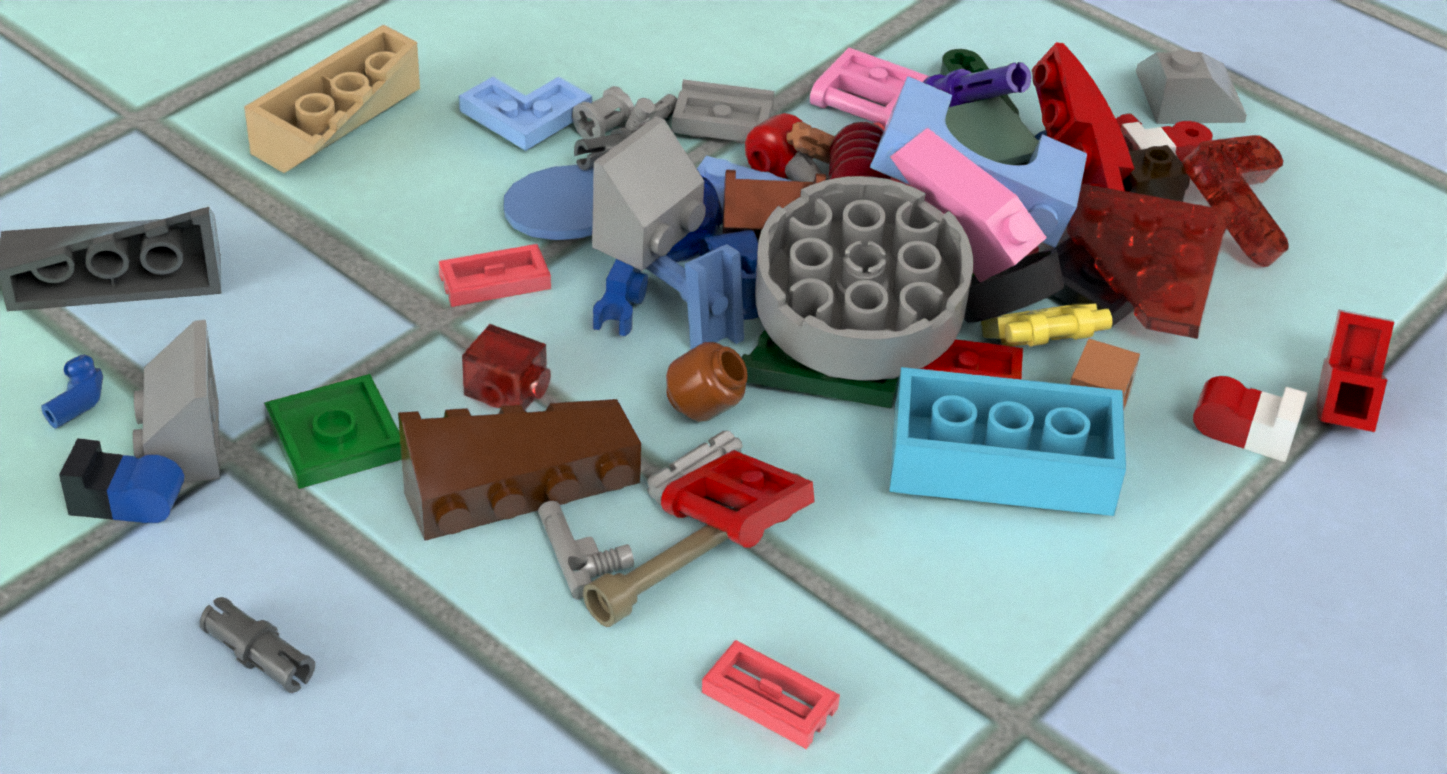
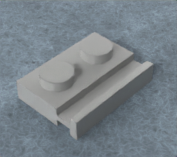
M683 79L682 91L679 92L672 116V132L687 134L694 138L710 137L733 140L737 143L745 144L748 133L758 124L771 118L775 91Z

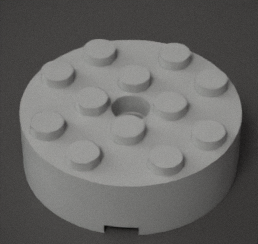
M864 176L834 178L801 189V197L792 201L784 208L778 206L765 222L758 241L755 300L763 327L772 340L786 354L801 364L833 378L839 377L852 380L895 379L900 376L901 367L920 369L930 364L950 347L960 332L973 272V254L968 236L956 217L950 211L943 214L936 207L925 201L926 193L909 185L883 178Z

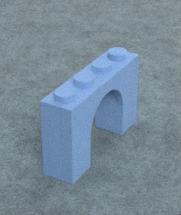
M907 76L888 118L870 168L909 184L890 156L923 130L929 128L1016 194L1047 237L1043 243L1056 248L1077 208L1087 153L1042 134L1027 165H1007L982 157L961 144L946 126L945 117L952 95Z

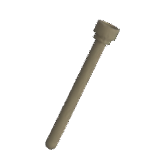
M706 525L626 575L621 573L615 575L610 573L603 574L585 585L583 589V598L588 611L601 625L611 627L631 614L632 606L636 604L639 594L729 539L727 533Z

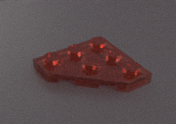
M1081 184L1077 208L1067 225V234L1077 246L1083 245L1095 259V268L1117 294L1122 292L1135 308L1134 315L1145 329L1198 339L1227 227L1229 210Z

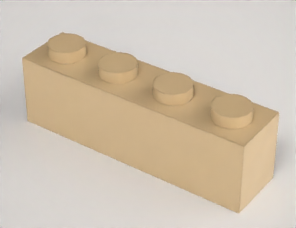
M382 25L244 106L250 154L277 170L286 173L419 90L417 42Z

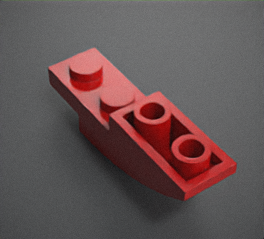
M1056 42L1031 69L1032 81L1036 88L1041 108L1042 122L1048 137L1087 153L1078 207L1081 210L1084 226L1094 222L1102 227L1106 207H1128L1122 181L1134 170V166L1119 124L1098 86L1064 43Z

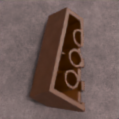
M617 399L550 403L545 411L527 412L523 409L522 405L501 406L499 414L471 416L468 408L446 409L444 417L421 419L418 411L398 412L404 494L425 541L538 511L540 506L548 501H557L560 505L571 501L640 483L642 443Z

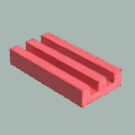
M538 244L439 261V276L441 281H444V289L446 294L449 295L451 307L551 289V275Z
M737 640L732 643L702 679L701 693L805 749L813 742L815 731L820 733L826 725L827 716H833L839 707L840 694ZM736 665L746 670L747 672L761 678V680L758 681L757 679L741 672L740 670L732 666ZM782 690L810 704L814 708L811 709L782 693Z

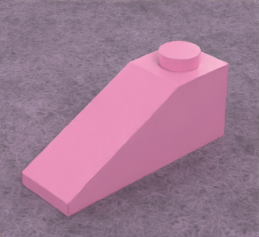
M929 128L923 130L890 156L910 186L926 193L925 201L936 207L943 214L950 211L959 221L968 236L972 248L973 273L979 282L1016 265L1047 238L1016 194Z

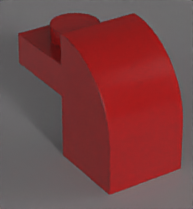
M1338 309L1328 356L1324 358L1318 388L1317 416L1320 421L1371 432L1376 431L1388 381L1382 373L1395 323L1393 320Z

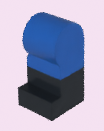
M77 438L59 474L68 515L140 523H159L166 520L178 497L185 476L180 466L167 457L146 455L136 458V456L102 452L100 441Z

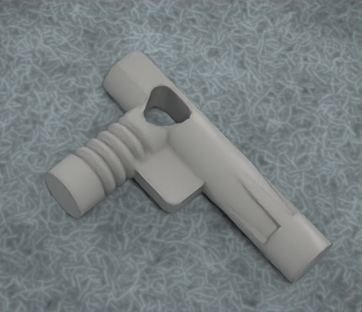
M667 94L656 104L647 98L638 99L625 127L630 131L638 130L656 116L665 120L674 113L677 98L672 94Z
M548 501L540 506L538 513L573 598L580 600L583 597L585 585L592 582L591 578L596 577V575L601 576L602 573H612L613 570L618 571L619 568L623 570L634 567L633 554L628 544L616 547L615 549L611 548L609 551L604 550L603 553L599 552L592 537L574 540L560 504L557 501Z

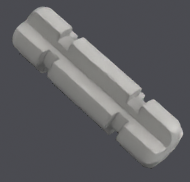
M730 431L720 432L708 440L710 446L708 443H703L669 464L671 470L668 467H664L650 476L647 480L649 486L647 489L648 494L661 505V496L667 485L733 450L741 452L743 446L741 440L736 438Z

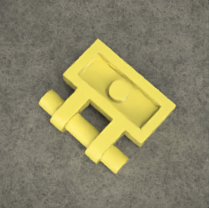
M1096 303L1071 304L1004 314L981 321L983 338L1001 339V344L1005 346L1028 344L1031 347L1047 344L1049 338L1051 340L1091 338L1096 331L1111 329L1112 315L1109 309L1097 310Z

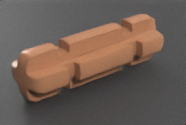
M804 122L793 124L792 132L788 133L786 137L788 144L793 145L795 150L801 153L809 154V156L827 164L830 163V148L835 136L817 128H811V125Z

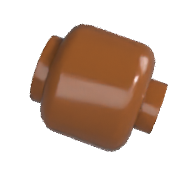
M703 342L676 358L669 365L666 374L668 400L675 410L683 413L686 417L698 422L709 421L736 406L744 398L748 378L747 368L740 355L734 349L716 342Z

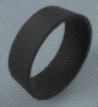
M1051 249L1027 255L1016 265L982 282H979L976 276L972 277L964 316L967 323H974L995 318L1034 304L1063 289L1064 282L1057 250Z

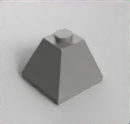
M1177 50L1175 52H1156L1137 64L1136 73L1157 124H1176L1181 121L1245 123L1247 114L1224 63L1202 52Z

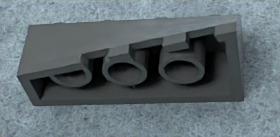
M205 207L165 219L1 231L0 284L7 311L221 294V254L215 215L210 207Z

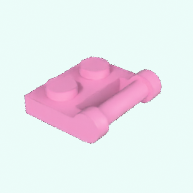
M848 48L814 83L810 93V103L824 109L827 106H831L874 123L880 122L885 127L907 76L921 82L929 76ZM857 96H861V97L866 98V99H869V100H871V101L880 103V104H882V105H884V106H881V105L876 104V103H873V102H871V101L862 99V98L857 97Z

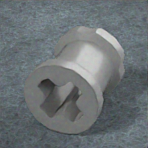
M612 86L605 90L603 97L592 103L583 101L574 106L572 111L574 126L583 139L605 136L607 131L616 126L625 127L634 109V105L628 94L623 92L621 88Z

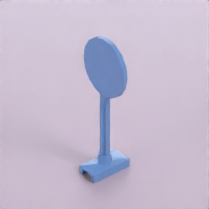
M578 165L555 166L530 173L513 183L504 195V216L514 229L536 238L566 240L592 235L594 167L589 170H582ZM726 244L685 263V268L664 255L645 268L679 291L681 298L687 302L690 350L703 342H718L726 337L735 344L744 340L741 258L739 251Z

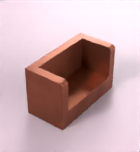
M726 170L722 234L753 230L757 240H759L765 222L778 206L784 208L792 201L801 197V189L825 181L826 174L816 173L813 182L736 179V170Z

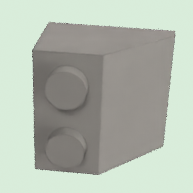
M657 116L594 161L592 247L641 271L660 256L666 255L672 246L688 233L697 230L703 222L706 212L705 204H703L704 180L664 119Z
M206 320L192 322L144 367V390L134 391L137 424H143V429L133 430L134 456L141 458L146 455H160L171 459L182 469L185 475L184 482L220 479L219 399Z

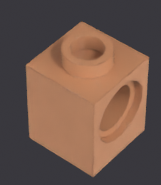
M1088 339L1071 377L1070 385L1122 390L1124 411L1132 390L1140 354Z

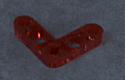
M1259 135L1203 141L1184 158L1183 165L1186 173L1248 258L1262 267H1269L1288 250L1289 243L1284 232L1249 185L1264 183L1283 166L1282 155L1273 143Z

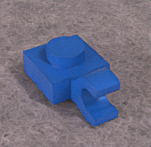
M616 259L606 278V291L601 300L597 301L593 306V329L600 330L603 322L606 320L619 321V335L627 336L633 326V306L635 303L642 304L645 298L648 275Z

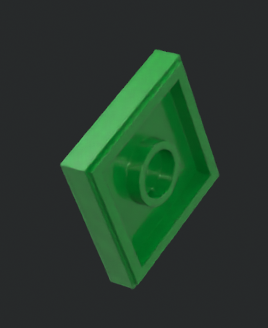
M370 374L264 402L267 420L298 489L402 460L400 432Z

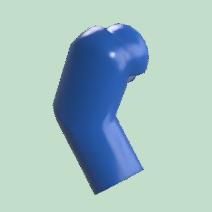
M79 355L65 363L64 373L70 379L67 384V391L41 405L44 417L55 429L90 410L100 400L103 374L100 368H95L93 359L88 355Z

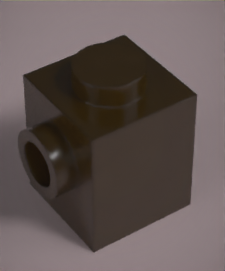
M1168 145L1152 146L1146 149L1130 151L1134 170L1122 181L1128 206L1182 205L1185 191L1190 184V172Z

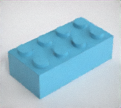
M901 367L894 413L889 492L1108 516L1115 515L1126 472L1122 390Z

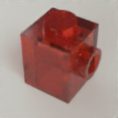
M490 323L462 355L464 395L486 403L491 407L500 409L501 406L522 405L523 409L526 410L534 399L543 397L549 386L551 371L547 368L546 344Z

